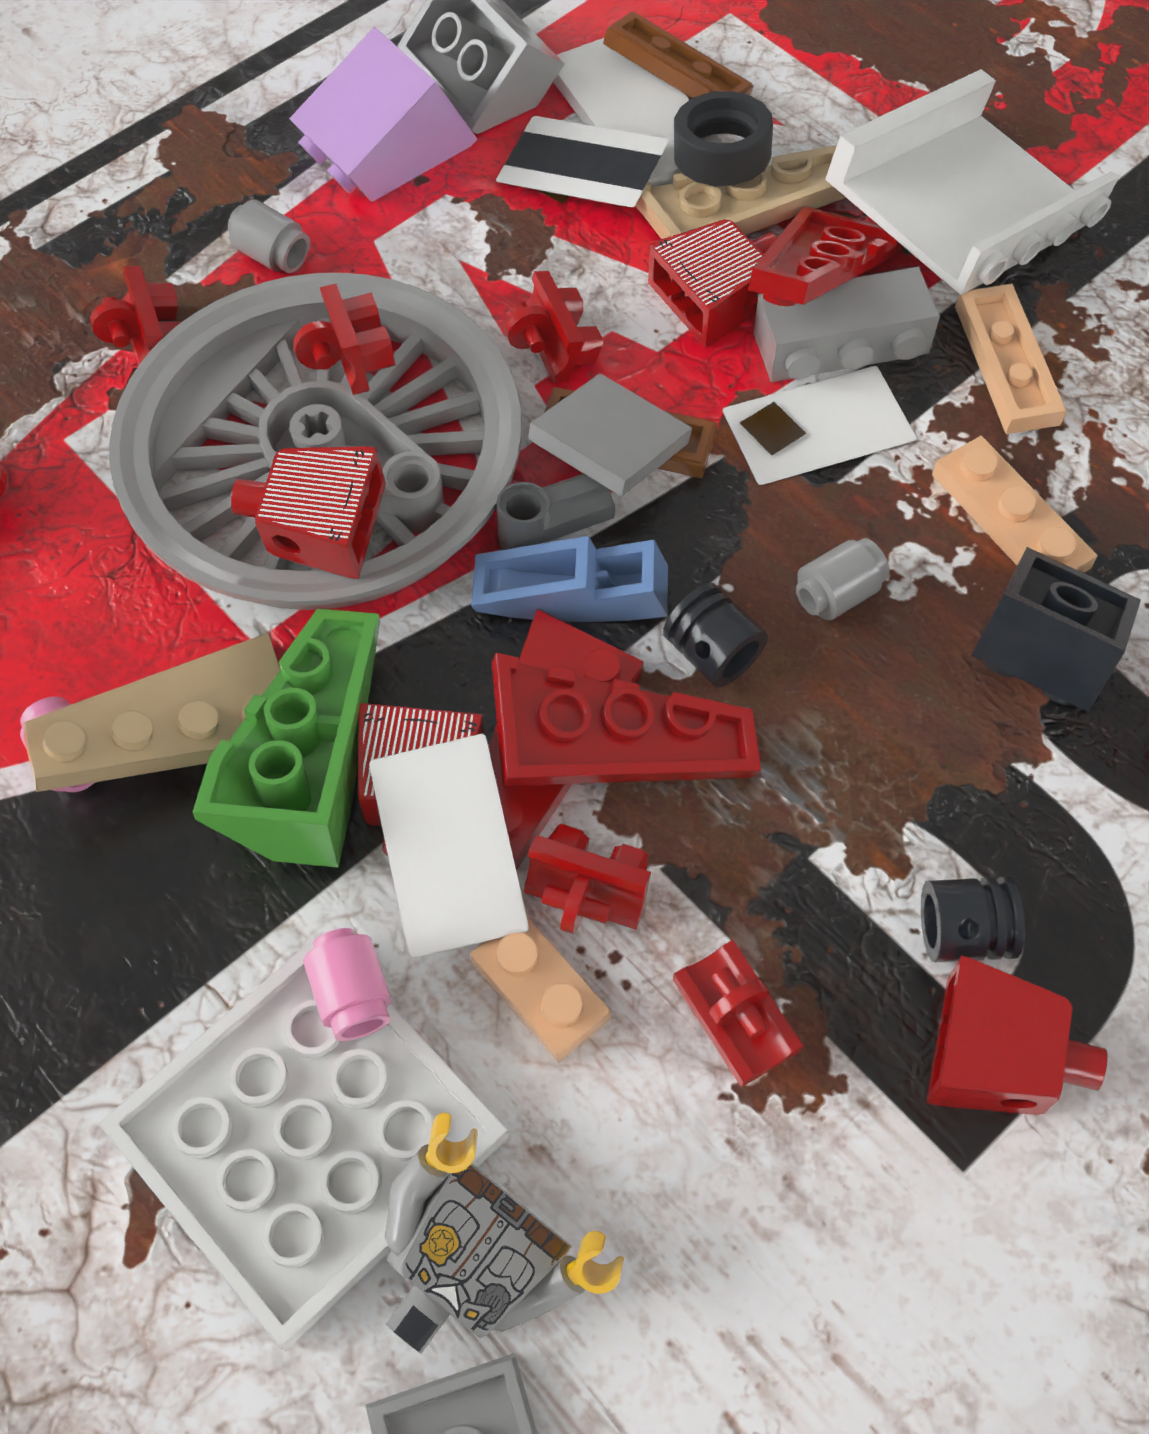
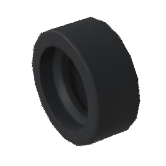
M715 91L693 97L680 107L674 117V162L676 166L688 178L697 183L711 186H735L754 179L765 171L771 160L773 137L772 113L762 101L749 94L734 91ZM713 134H732L745 139L733 143H714L704 141L701 138Z

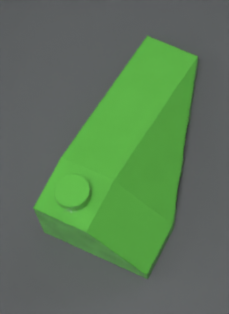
M317 608L280 659V671L263 695L255 694L244 708L246 718L229 741L222 739L210 755L193 809L195 820L272 861L328 867L339 866L352 809L358 770L360 703L368 704L380 627L379 614Z

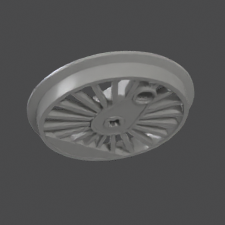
M313 273L289 276L239 290L211 303L177 325L155 345L128 381L119 400L112 422L109 442L110 470L113 486L121 508L136 534L159 559L185 578L209 590L235 599L277 608L298 610L339 608L384 597L419 581L440 567L474 537L496 510V502L500 492L509 486L512 481L519 459L522 440V413L516 383L501 351L489 335L473 319L454 305L413 285L377 276L352 273ZM336 283L342 300L372 292L379 312L381 326L386 327L391 341L402 344L394 353L396 366L379 370L368 383L370 390L368 392L353 395L345 373L341 383L331 381V368L316 370V381L302 383L290 352L295 335L304 325L310 322H331L319 287ZM422 353L440 363L381 400ZM279 361L290 385L289 388H286L281 393L266 379V375ZM456 379L469 392L403 413ZM254 390L266 402L267 406L264 409L245 398ZM477 413H481L484 421V430L413 434ZM230 414H233L254 426L227 421L226 419ZM207 439L238 444L201 446ZM376 447L386 485L375 523H378L399 547L375 558H372L367 548L359 579L347 578L313 567L309 571L284 570L287 560L273 556L271 553H268L263 567L240 561L261 537L254 517H249L218 552L200 542L239 517V515H234L232 512L231 495L182 526L169 511L231 492L237 479L266 482L275 453L283 448ZM481 453L475 470L440 464L430 457L432 455ZM232 467L162 489L178 470ZM443 487L463 491L451 507L445 504ZM412 533H421V534L418 535L417 537H415Z

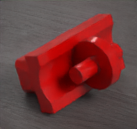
M124 266L123 274L128 287L127 294L121 300L112 296L104 298L102 304L92 311L90 321L93 333L98 339L106 343H113L119 348L126 347L131 342L137 366H139L155 345L183 321L158 322L176 320L178 303L173 283H146L141 266Z
M534 271L531 278L534 284L533 293L526 302H518L512 307L511 311L513 314L505 323L504 332L510 345L517 349L530 348L532 353H539L553 383L568 382L575 365L596 363L603 346V338L597 326L577 327L584 311L583 299L577 287L557 288L549 271Z
M336 283L319 287L331 322L313 321L304 325L296 333L293 340L295 354L301 364L315 370L330 369L340 360L352 394L368 392L370 390L366 373L396 366L391 340L386 327L381 326L379 312L372 292L342 300Z
M562 823L555 828L548 838L535 835L529 847V869L523 893L541 898V903L563 910L560 924L561 931L574 935L583 917L603 924L611 921L637 930L643 915L651 872L646 870L648 854L645 850L622 844L621 846L614 847L610 858L588 852L590 838L585 835L583 830Z
M733 939L703 960L673 973V982L741 1088L802 1051L803 1044L769 995L768 988L762 979L757 977Z

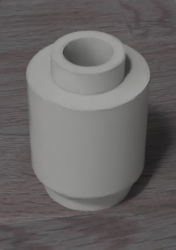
M256 199L238 206L229 218V240L233 248L275 272L283 270L287 273H293L304 263L310 248V238L303 232L299 223Z
M863 538L859 541L847 540L799 569L798 584L796 585L798 600L811 615H818L822 619L829 621L833 620L880 591L882 582L886 581L889 577L888 561L878 545L870 539Z

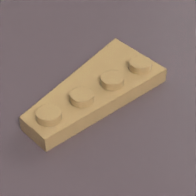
M835 145L772 157L771 166H767L765 171L754 179L735 186L701 184L682 173L673 174V183L650 187L648 181L635 206L660 238L664 239L723 219L733 221L745 235L796 217L804 206L817 209L846 197L825 180L837 146Z
M269 633L23 722L24 739L36 792L208 763L210 755L222 739L229 741L246 718L244 708L255 694L262 696L280 671Z

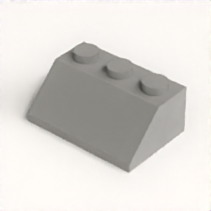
M425 0L397 46L437 82L465 123L475 134L482 133L537 107L565 65L503 0Z

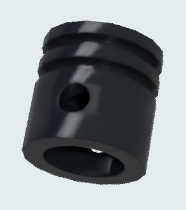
M714 583L704 584L688 594L675 607L663 627V636L681 654H684V657L716 688L724 687L740 677L756 661L768 640L766 631L736 603H733L725 593H722L720 588Z
M998 877L997 880L995 878H981L980 881L976 878L925 881L921 894V925L925 948L931 962H958L961 956L977 961L984 960L985 957L991 960H998L1003 956L1007 959L1019 958L1024 946L1025 919L1021 894L1017 883L1012 877Z

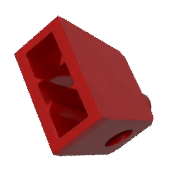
M961 956L946 982L926 1103L936 1106L1030 1115L1044 1114L1060 1099L1063 1082L1098 1091L1105 1078L1108 1053L1105 1048L1069 1039L1073 1007L1067 998L975 959Z

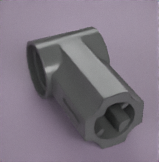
M585 474L543 488L534 483H513L505 487L497 498V542L500 550L548 543L551 540L613 519L615 516V503L608 488Z

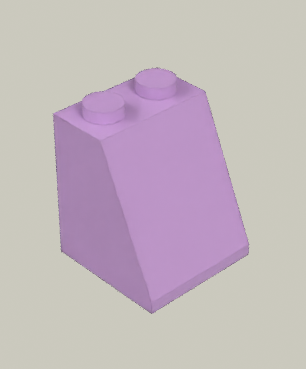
M375 26L289 118L304 134L298 142L301 147L320 166L328 159L332 165L327 172L349 194L357 187L371 202L469 148L477 140L437 82Z

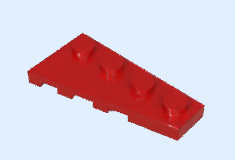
M804 206L753 266L748 290L763 294L764 300L774 305L786 307L794 306L797 303L804 305L900 254L903 245L877 224Z
M538 609L536 610L518 663L548 669L550 665L577 670L576 676L608 683L618 679L637 684L643 674L644 661ZM496 724L488 748L517 871L527 856L535 835L541 834L572 784L503 786Z
M496 653L492 660L503 786L753 778L761 771L752 709L677 692L667 696L639 689V684L618 679L608 683L576 676L577 670L550 665L548 669L518 663L519 657Z

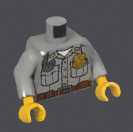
M440 1113L435 1117L431 1127L429 1144L422 1146L393 1181L390 1190L385 1239L391 1249L387 1261L397 1272L414 1285L386 1322V1325L421 1354L449 1315L453 1316L479 1338L486 1336L492 1330L504 1332L556 1309L582 1294L585 1290L595 1294H604L613 1290L619 1283L624 1262L623 1256L616 1257L608 1264H599L591 1259L599 1255L604 1249L606 1236L599 1231L588 1232L582 1238L577 1259L570 1255L566 1256L572 1248L571 1244L472 1164L476 1155L478 1130L476 1128L470 1130L469 1136L463 1141L451 1142L445 1139L450 1130L452 1115L448 1113Z

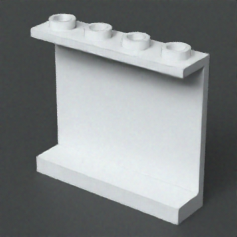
M982 69L840 135L825 179L960 295L982 283L985 285L993 283L1005 270L1018 263L1025 265L1039 251L1052 244L1058 246L1078 229L1084 226L1092 227L1097 224L1111 206V200L1108 197L1119 178L1118 175L1110 171L1074 190L981 116L996 82L995 79Z

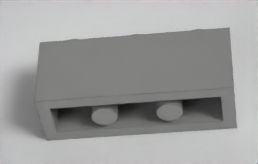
M919 267L853 278L804 305L797 303L789 307L778 306L764 300L763 294H759L753 334L771 382L788 379H803L811 375L843 369H858L865 365L899 359L909 360L917 356L929 354L940 315Z

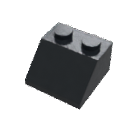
M1026 547L971 656L984 661L990 670L1001 676L1017 677L1040 688L1048 698L1059 704L1075 705L1089 712L1125 653L1141 599Z

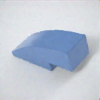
M589 536L475 555L471 606L476 612L532 620L538 609L563 622H612L667 617L668 564L655 540L596 549Z

